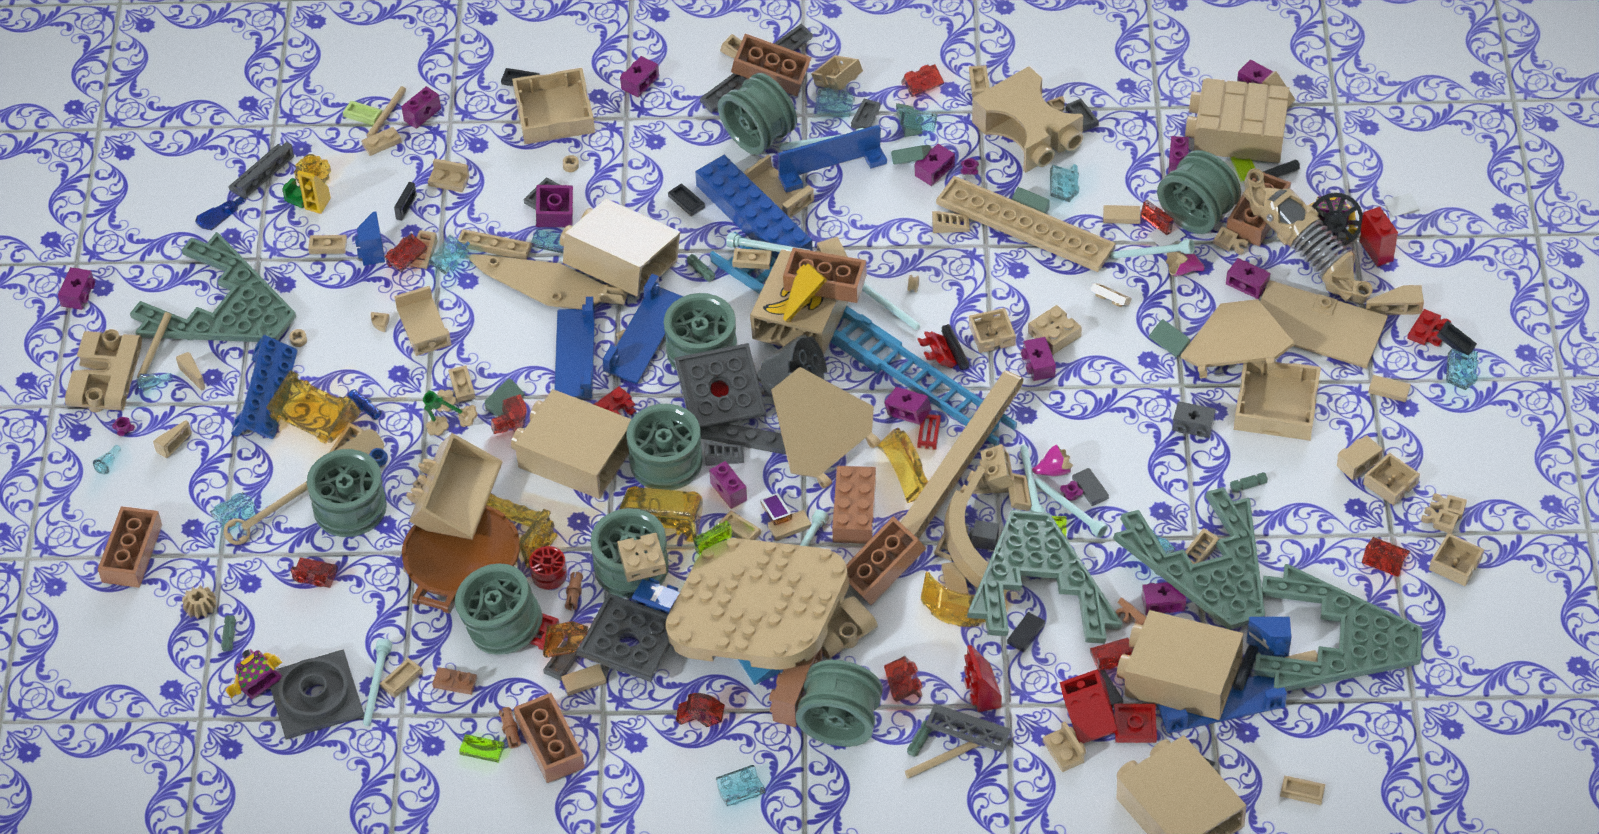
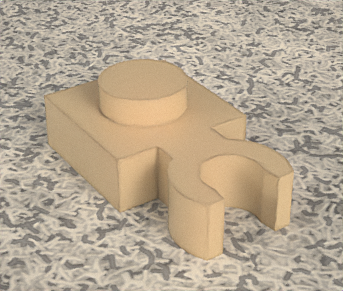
M1221 226L1213 240V244L1227 251L1233 248L1239 255H1242L1244 249L1239 246L1247 247L1248 242L1244 239L1238 240L1237 233Z
M1433 494L1432 500L1437 502L1431 501L1430 507L1432 509H1443L1458 514V519H1462L1467 503L1466 499L1448 495L1447 499H1445L1440 494Z
M1425 507L1424 513L1430 516L1422 514L1421 521L1427 524L1434 523L1433 528L1452 534L1459 515L1440 509L1437 513L1431 507Z

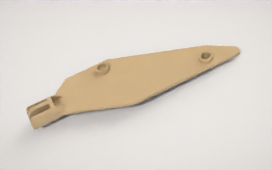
M472 254L469 257V260L485 275L547 306L582 310V304H586V297L593 296L594 305L600 302L624 305L628 292L613 285H603L561 263Z

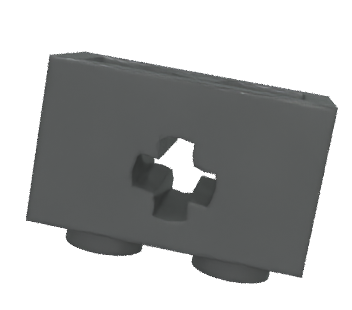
M1178 401L1173 417L1172 431L1210 438L1216 409Z

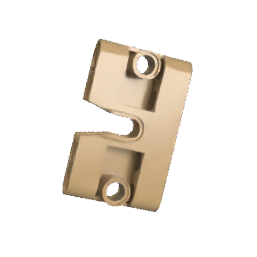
M114 329L106 330L104 333L84 331L77 357H80L79 365L90 370L72 371L65 395V405L89 408L91 412L95 413L103 409L123 411L142 346L141 335L123 334L121 336Z
M855 596L844 599L841 604H837L827 625L828 634L822 645V654L827 659L832 658L845 648L855 647L860 638L878 627L873 615Z

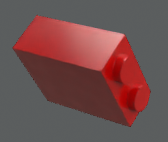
M1380 206L1363 212L1359 238L1360 244L1377 267L1393 262L1398 231Z

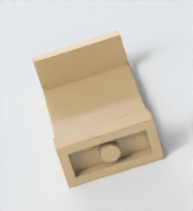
M769 154L743 172L789 218H792L814 201V189L809 185L804 189L785 192L778 178V170L772 167Z
M430 285L394 296L396 309L415 356L451 346L449 331L443 325L432 298Z

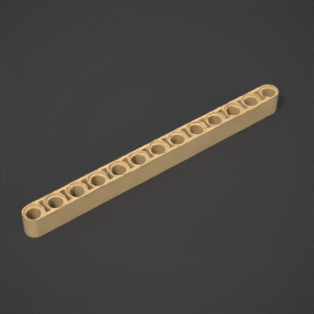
M1007 370L1001 374L900 522L918 539L1021 389L1023 377Z

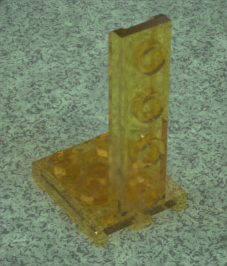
M492 493L490 494L487 506L501 511L507 519L529 527L526 533L520 537L518 543L527 568H530L529 559L531 554L540 547L551 546L558 536L553 531L554 522L549 518L551 512L543 509L542 512L534 511L524 505H518L508 499L504 500Z

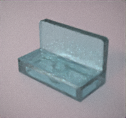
M897 107V111L902 112L900 125L935 132L938 114L907 107Z

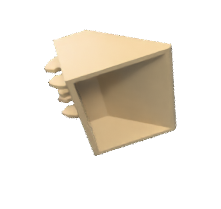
M451 433L439 445L434 460L423 459V463L418 464L419 469L427 474V477L419 475L417 481L424 484L422 489L411 488L412 493L407 492L406 494L407 498L416 504L409 522L425 531L473 540L503 462Z

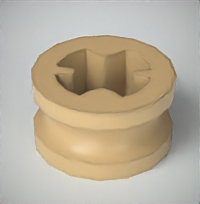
M568 155L563 158V169L566 172H575L579 168V160L576 156Z
M909 275L907 290L917 292L919 276L913 277Z
M295 329L289 335L290 342L295 347H301L307 342L306 333L302 329Z

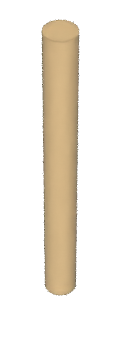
M400 86L367 133V137L378 132L406 92L405 87Z
M168 312L164 313L139 370L137 378L140 380H144L172 314Z
M967 742L906 770L905 775L907 778H911L980 745Z

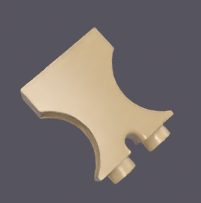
M1030 66L972 99V123L985 135L1004 136L1016 142L1024 151L1023 171L1025 173L1037 166H1047L1055 156L1053 149L1058 153L1066 149L1072 151L1083 140V115L1064 113L1048 105L1042 97L1043 78Z

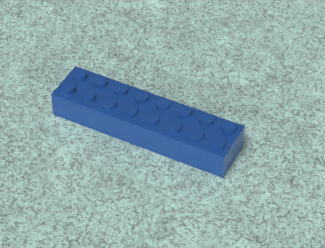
M725 154L695 171L696 186L751 240L813 251L812 239ZM772 251V256L777 259L780 252Z

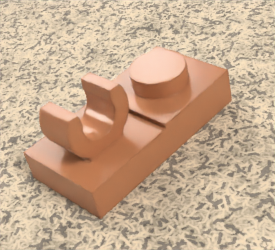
M1121 597L1117 602L1122 606V608L1116 610L1118 617L1125 613V618L1122 620L1124 623L1130 622L1132 616L1136 619L1134 623L1143 625L1147 616Z
M438 667L432 685L433 688L472 695L477 681V674Z

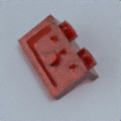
M927 64L916 72L912 70L905 73L901 84H905L911 97L943 85L944 81L936 64L931 66Z
M410 233L407 237L402 238L394 249H390L385 256L386 264L389 267L393 266L402 273L427 250V246Z
M1373 537L1365 548L1362 563L1398 577L1403 564L1409 557L1410 551Z
M301 557L296 567L292 566L291 568L293 581L331 588L338 571L336 564Z
M1127 637L1090 648V654L1099 671L1103 669L1111 670L1118 666L1122 654L1131 656L1134 647H1129V638Z
M903 656L884 665L892 698L896 702L912 694H915L918 698L923 696L921 692L923 685L917 677L916 672H918V668L914 661H910L906 656Z

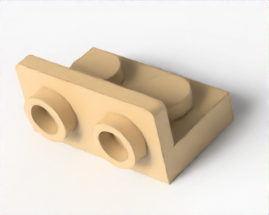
M434 159V168L428 179V186L463 193L470 177L468 165Z
M1066 722L1061 723L1060 730L1043 736V743L1062 772L1084 763L1086 749L1082 742H1078L1074 729L1069 727Z

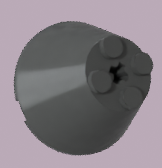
M806 334L799 335L764 359L761 370L757 372V378L762 383L766 397H773L771 389L799 367L824 379V373H827L825 357L818 342L812 336L808 337Z

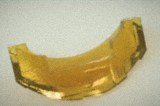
M895 428L877 447L890 461L900 482L907 503H910L918 498L928 480L923 472V465L909 436L904 430L901 431L900 428Z
M926 571L921 602L923 605H926L934 617L947 624L959 627L979 626V623L986 622L985 619L967 618L968 610L975 595L952 591L937 582L930 572Z

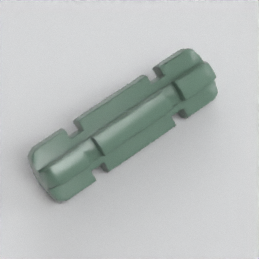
M691 254L687 257V263L693 266L701 276H704V279L708 282L715 279V273L698 259L696 255Z
M1265 472L1258 473L1257 476L1251 475L1241 478L1240 481L1238 479L1231 481L1230 488L1232 492L1241 491V488L1244 490L1258 486V483L1259 485L1265 484L1268 478Z
M227 615L224 619L223 640L221 642L223 651H231L233 649L232 642L234 641V627L236 625L235 616Z
M927 720L923 721L920 726L921 728L918 729L912 739V743L907 748V753L913 757L918 755L919 749L922 748L928 738V734L932 731V729L926 728Z

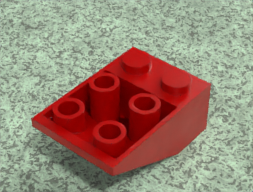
M968 645L967 654L964 655L966 666H964L966 675L964 677V684L966 689H970L971 694L969 696L972 706H976L978 713L1001 708L1002 695L991 664L972 645Z
M1098 669L1059 682L1079 743H1086L1118 732L1106 683Z

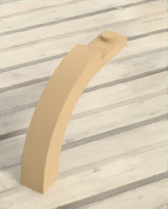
M980 465L976 471L972 470L967 478L969 484L967 486L964 484L960 491H955L947 507L944 520L945 541L951 558L964 577L977 588L989 563L976 551L968 537L965 526V509L986 470Z

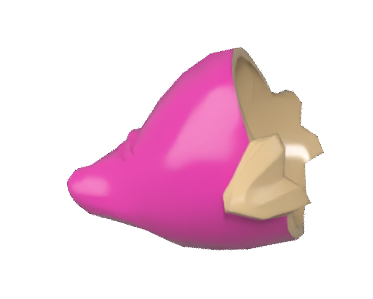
M1179 251L1166 254V264H1168L1169 273L1172 276L1177 277L1193 271H1204V264L1194 253L1184 254Z
M1056 444L1048 450L1040 463L1032 468V472L1037 475L1062 476L1071 473L1073 464L1069 463L1070 456L1066 455V450H1061Z

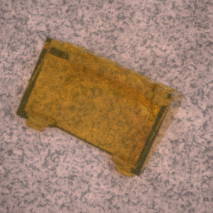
M290 370L266 407L271 413L270 417L278 422L282 420L317 437V440L324 444L327 442L332 443L344 431L349 422L352 424L358 418L361 411L353 399L346 396L344 398L341 396L337 398L312 386L307 380H299V374Z
M637 486L626 490L619 510L633 508L647 511L654 515L664 528L676 529V535L685 534L688 542L697 541L703 509V498L699 493L695 491L686 492Z

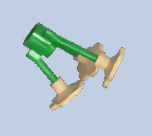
M441 389L436 394L434 391L429 390L423 396V402L426 404L424 409L431 418L426 424L428 434L440 436L449 428L447 418L444 416H434L432 409H437L440 412L456 411L459 415L460 425L465 427L471 426L474 419H476L478 415L476 406H465L463 409H459L454 406L456 398L453 396V391Z

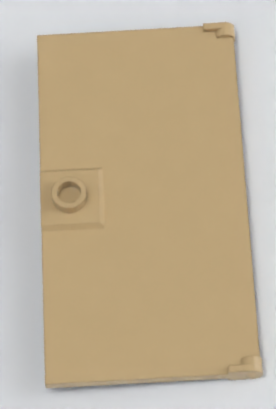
M1269 280L1260 300L1261 304L1294 341V347L1365 369L1369 365L1388 318L1387 315Z

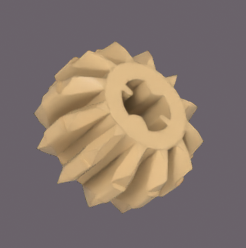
M200 585L195 589L192 586V591L185 592V596L182 597L183 609L190 618L195 616L199 619L202 615L207 617V613H213V608L216 607L217 603L215 594L209 587L203 588Z

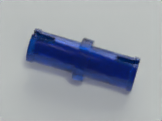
M352 389L348 393L347 398L356 404L361 412H365L373 420H377L381 416L382 411L375 407L368 397L365 398L356 389Z

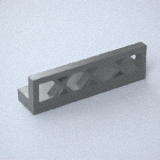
M287 141L282 146L277 144L228 186L229 190L245 200L294 157L292 144Z
M937 704L933 705L926 722V728L1002 753L1006 744H1010L1012 739V730L1010 728ZM933 719H936L945 723L941 725H936L932 722ZM951 725L963 728V730L955 731ZM970 731L983 736L979 738L973 737ZM990 738L1002 741L1001 745L992 743Z

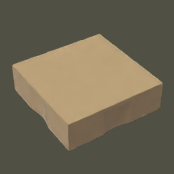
M582 68L512 79L524 144L595 133L594 118L590 100L587 97L586 82Z
M1266 361L1243 363L1233 430L1311 441L1321 367L1276 362V370L1268 371Z

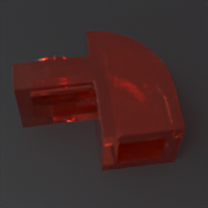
M521 394L503 400L502 411L504 415L491 419L493 434L505 433L511 428L515 433L518 428H523L526 423L527 408Z
M688 694L687 701L678 705L676 722L682 725L697 720L705 727L721 723L725 705L708 694Z

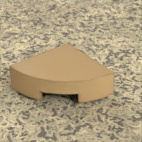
M1061 96L1047 101V104L1063 112L1065 100Z
M371 312L370 316L373 326L377 330L385 332L390 319L389 314Z

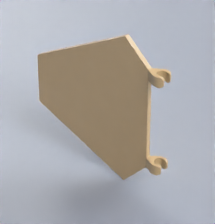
M1258 299L1221 303L1183 351L1181 358L1198 367L1200 379L1207 378V367L1266 361L1268 371L1276 370L1275 359L1292 348L1295 343Z
M801 367L771 389L791 474L817 478L819 485L824 489L831 485L832 481L823 472L862 440L866 439L870 448H874L881 443L880 439L872 433L874 406Z

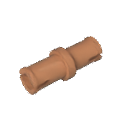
M575 572L570 574V582L566 588L567 598L565 608L568 610H572V605H574L573 610H576L578 607V599L582 594L581 583L583 575L580 572H576L575 577Z
M504 707L502 710H499L503 724L502 731L506 734L508 747L511 749L517 748L521 745L517 732L518 725L514 722L512 709Z

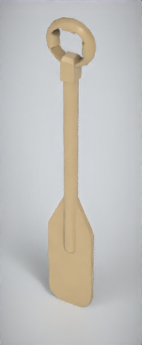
M368 429L336 450L354 449L370 454L375 448L384 449V443L376 431ZM304 482L246 521L242 519L229 520L224 527L225 539L234 545L245 543L250 537V528L308 490L307 483ZM236 523H241V527L247 532V535L238 538V541L232 540L233 536L231 533H228V527L232 528Z

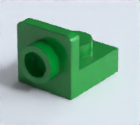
M291 178L282 188L284 201L303 208L304 202L301 188L297 186L296 179Z

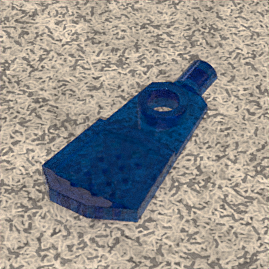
M239 197L234 201L229 200L215 208L212 207L197 215L195 223L202 229L212 231L237 211L238 206L245 201L242 197Z

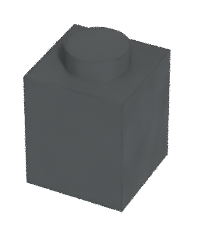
M976 520L974 528L971 527L969 532V539H972V545L974 548L994 551L999 536V523Z

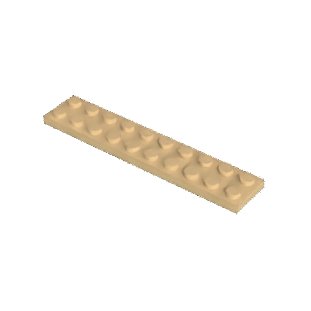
M956 176L952 177L936 199V204L958 214L966 215L972 220L1096 272H1099L1116 246V243Z

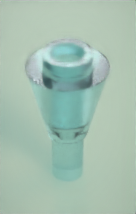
M140 373L139 378H137V385L139 389L145 392L162 382L173 380L172 373L163 375Z
M114 445L109 452L93 461V467L96 472L100 474L109 473L115 456L121 450L119 445Z

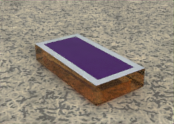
M778 493L760 499L761 506L774 526L792 520L791 512Z

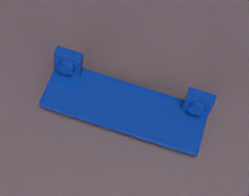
M880 125L778 153V178L785 192L803 188V182L799 176L801 174L860 157L865 158L870 169L887 164V158L880 147Z
M651 274L644 286V299L617 346L610 345L603 357V371L638 384L665 337L664 316L667 309L673 302L684 296L661 288L659 276Z
M593 296L586 297V304H582V310H557L555 390L577 399L593 398L595 325Z
M263 335L255 345L251 359L255 362L243 409L235 418L231 432L232 435L238 437L242 431L245 432L249 429L270 439L275 437L298 351L296 348L266 335Z
M1258 675L1248 677L1242 691L1235 690L1232 686L1220 720L1189 713L1186 709L1177 710L1160 704L1156 705L1168 734L1284 708L1287 693L1284 687L1274 688L1273 677Z

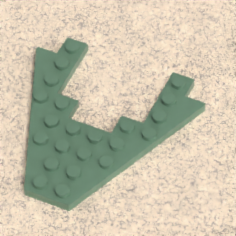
M216 232L208 243L191 237L181 251L187 257L225 271L217 282L218 286L230 290L213 313L196 307L187 319L172 314L162 338L258 342L263 335L279 340L296 318V313L241 255ZM139 301L130 312L132 319L142 322L135 331L136 335H141L142 338H154L164 313L167 311Z
M1224 487L1206 492V499L1230 537L1219 539L1216 543L1223 556L1192 564L1184 549L1166 554L1139 509L1123 513L1120 520L1127 530L1114 533L1113 539L1224 627L1231 630L1248 625L1249 617H1265L1249 497L1232 501Z
M1011 510L968 610L967 618L985 619L987 635L1007 636L1009 628L1003 590L1020 591L1022 587L1021 576L1057 579L1059 594L1078 595L1085 642L1105 644L1107 640L1105 628L1121 629L1122 621L1050 513Z
M1289 564L1284 565L1283 578L1263 575V596L1320 603V619L1340 622L1339 648L1319 646L1317 662L1256 654L1254 675L1273 677L1274 688L1284 687L1286 691L1420 664L1422 627Z

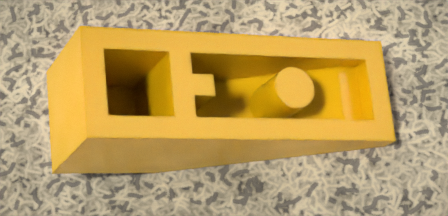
M299 170L297 174L305 209L322 214L331 199L329 187L316 175Z
M810 264L802 265L796 272L798 275L794 279L783 320L786 322H790L828 281Z

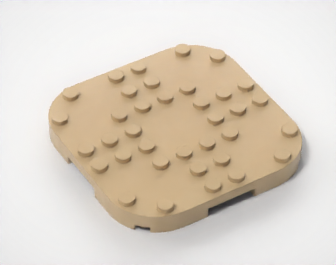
M730 538L703 550L697 558L667 616L666 631L669 643L672 644L678 654L691 659L713 662L717 656L748 660L751 663V667L780 670L796 667L795 663H799L803 659L807 662L813 658L823 645L828 634L827 625L837 604L842 603L849 588L846 563L840 555L824 548Z

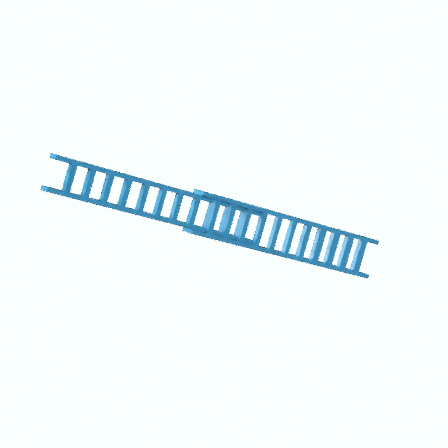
M740 245V248H742V249L762 250V249H759V248H753V247H747V246H741V245ZM714 251L710 252V259L713 264L758 294L761 293L764 287L763 283L767 280L776 261V258L772 256L770 270L766 269L754 279L749 275L755 270L754 268L739 269L738 267H733V256L727 261ZM846 306L840 321L846 318L851 323L840 332L835 330L830 341L831 343L877 374L882 369L914 392L928 396L932 404L967 426L971 418H968L961 412L971 402L980 407L984 400L904 348L901 341L872 323V320ZM858 327L865 331L855 341L848 338ZM871 337L879 340L869 351L862 347ZM886 346L894 350L884 360L876 356ZM900 354L908 361L896 370L889 363ZM915 364L922 370L911 380L903 373ZM930 374L937 380L927 389L917 384L925 375ZM943 383L951 388V390L940 399L932 394V392ZM956 393L966 398L957 408H953L946 403ZM1005 414L1002 415L986 439L995 446L999 445V438L993 435V433L999 428L1000 422L1013 430L1017 428V422Z

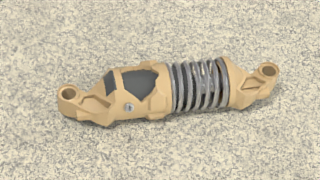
M1256 168L1249 170L1244 181L1245 191L1243 195L1250 202L1253 214L1261 217L1277 233V238L1284 245L1292 247V249H1295V252H1300V257L1306 256L1304 262L1312 260L1309 267L1316 265L1314 272L1321 270L1319 277L1325 283L1326 291L1340 295L1345 301L1351 300L1359 304L1366 303L1372 294V285L1369 282L1354 279L1355 254L1351 250H1347V246H1342V241H1337V236H1332V231H1327V226H1323V221L1318 217L1319 213L1311 205H1306L1290 188H1266L1262 171ZM1250 178H1255L1257 182L1252 181ZM1334 239L1330 245H1327L1330 240ZM1339 244L1335 250H1332L1335 245ZM1343 249L1342 253L1337 256L1336 254ZM1359 290L1364 291L1366 295L1361 294Z

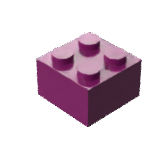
M536 185V227L565 228L568 225L573 226V185Z

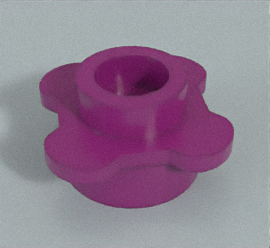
M967 158L961 162V174H978L977 167L979 163L975 159Z
M119 417L112 425L113 429H116L118 436H124L129 431L135 429V426L130 423L128 417Z
M1071 481L1069 484L1061 485L1060 491L1064 492V497L1069 501H1074L1083 494V490L1078 487L1076 481Z

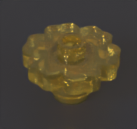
M308 154L295 165L294 176L298 183L297 172L299 170L316 175L324 183L330 178V164L326 159L321 160L320 156Z

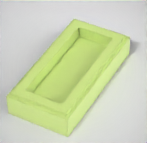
M350 101L343 111V117L374 125L383 111L375 107Z

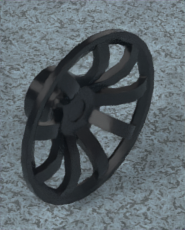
M1334 192L1321 196L1313 203L1312 207L1325 218V220H1322L1323 226H1327V231H1332L1333 236H1337V241L1338 232L1341 231L1349 238L1342 242V246L1350 244L1358 237L1361 232L1363 212L1354 198L1343 193ZM1330 198H1341L1337 210H1334ZM1324 200L1329 208V213L1317 207ZM1348 200L1354 206L1343 213L1344 202ZM1356 210L1358 211L1359 221L1347 220L1351 213ZM1346 225L1358 226L1353 235L1345 227Z

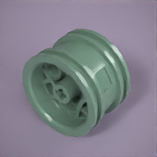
M764 73L752 75L743 82L739 90L729 91L718 101L719 116L726 131L743 150L750 154H761L773 144L774 139L785 137L797 126V114L788 94L774 79Z
M1195 150L1188 153L1179 162L1177 170L1171 171L1160 181L1157 187V196L1165 213L1178 226L1195 234H1205L1219 223L1222 214L1229 212L1241 198V186L1233 170L1223 160L1212 153Z
M709 293L686 295L673 302L665 313L666 353L668 361L675 370V357L737 345L734 310L728 302L716 295Z
M656 404L642 409L629 422L627 427V445L630 469L639 483L657 491H672L687 486L695 480L701 471L703 456L700 426L696 417L689 410L674 404Z
M340 449L323 455L311 466L306 483L312 501L314 518L319 527L325 532L339 537H355L371 531L381 522L386 513L387 501L382 486L383 481L379 465L369 454L354 449Z
M633 508L620 509L607 514L595 525L590 539L595 578L599 585L608 593L621 598H632L642 579L627 582L617 541L630 538L639 540L641 539L640 536L657 533L666 564V574L644 578V580L648 581L649 578L659 581V585L665 581L669 569L665 529L662 523L651 513Z
M501 563L481 567L467 576L457 590L455 596L456 611L466 626L473 643L481 651L495 655L509 654L525 647L539 632L543 617L542 610L531 591L525 575L518 568Z
M825 660L812 665L807 672L804 682L806 695L801 698L796 713L798 726L808 736L829 745L851 747L867 742L872 736L875 725L873 712L878 708L883 693V686L879 678L870 670L858 664L842 660Z

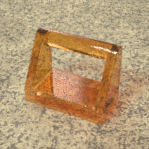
M574 621L547 626L543 656L549 658L574 653L587 635L588 626ZM564 638H568L567 646L557 648Z

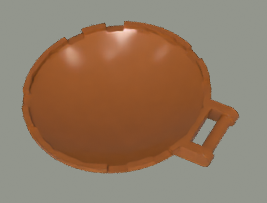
M486 505L473 540L425 531L414 524L407 533L402 545L403 566L411 580L418 585L412 597V604H423L441 609L444 613L450 614L455 606V596L460 584L472 572L490 564L501 563L515 566L520 553V539L513 522H510L501 511ZM427 592L447 597L445 602L424 596Z

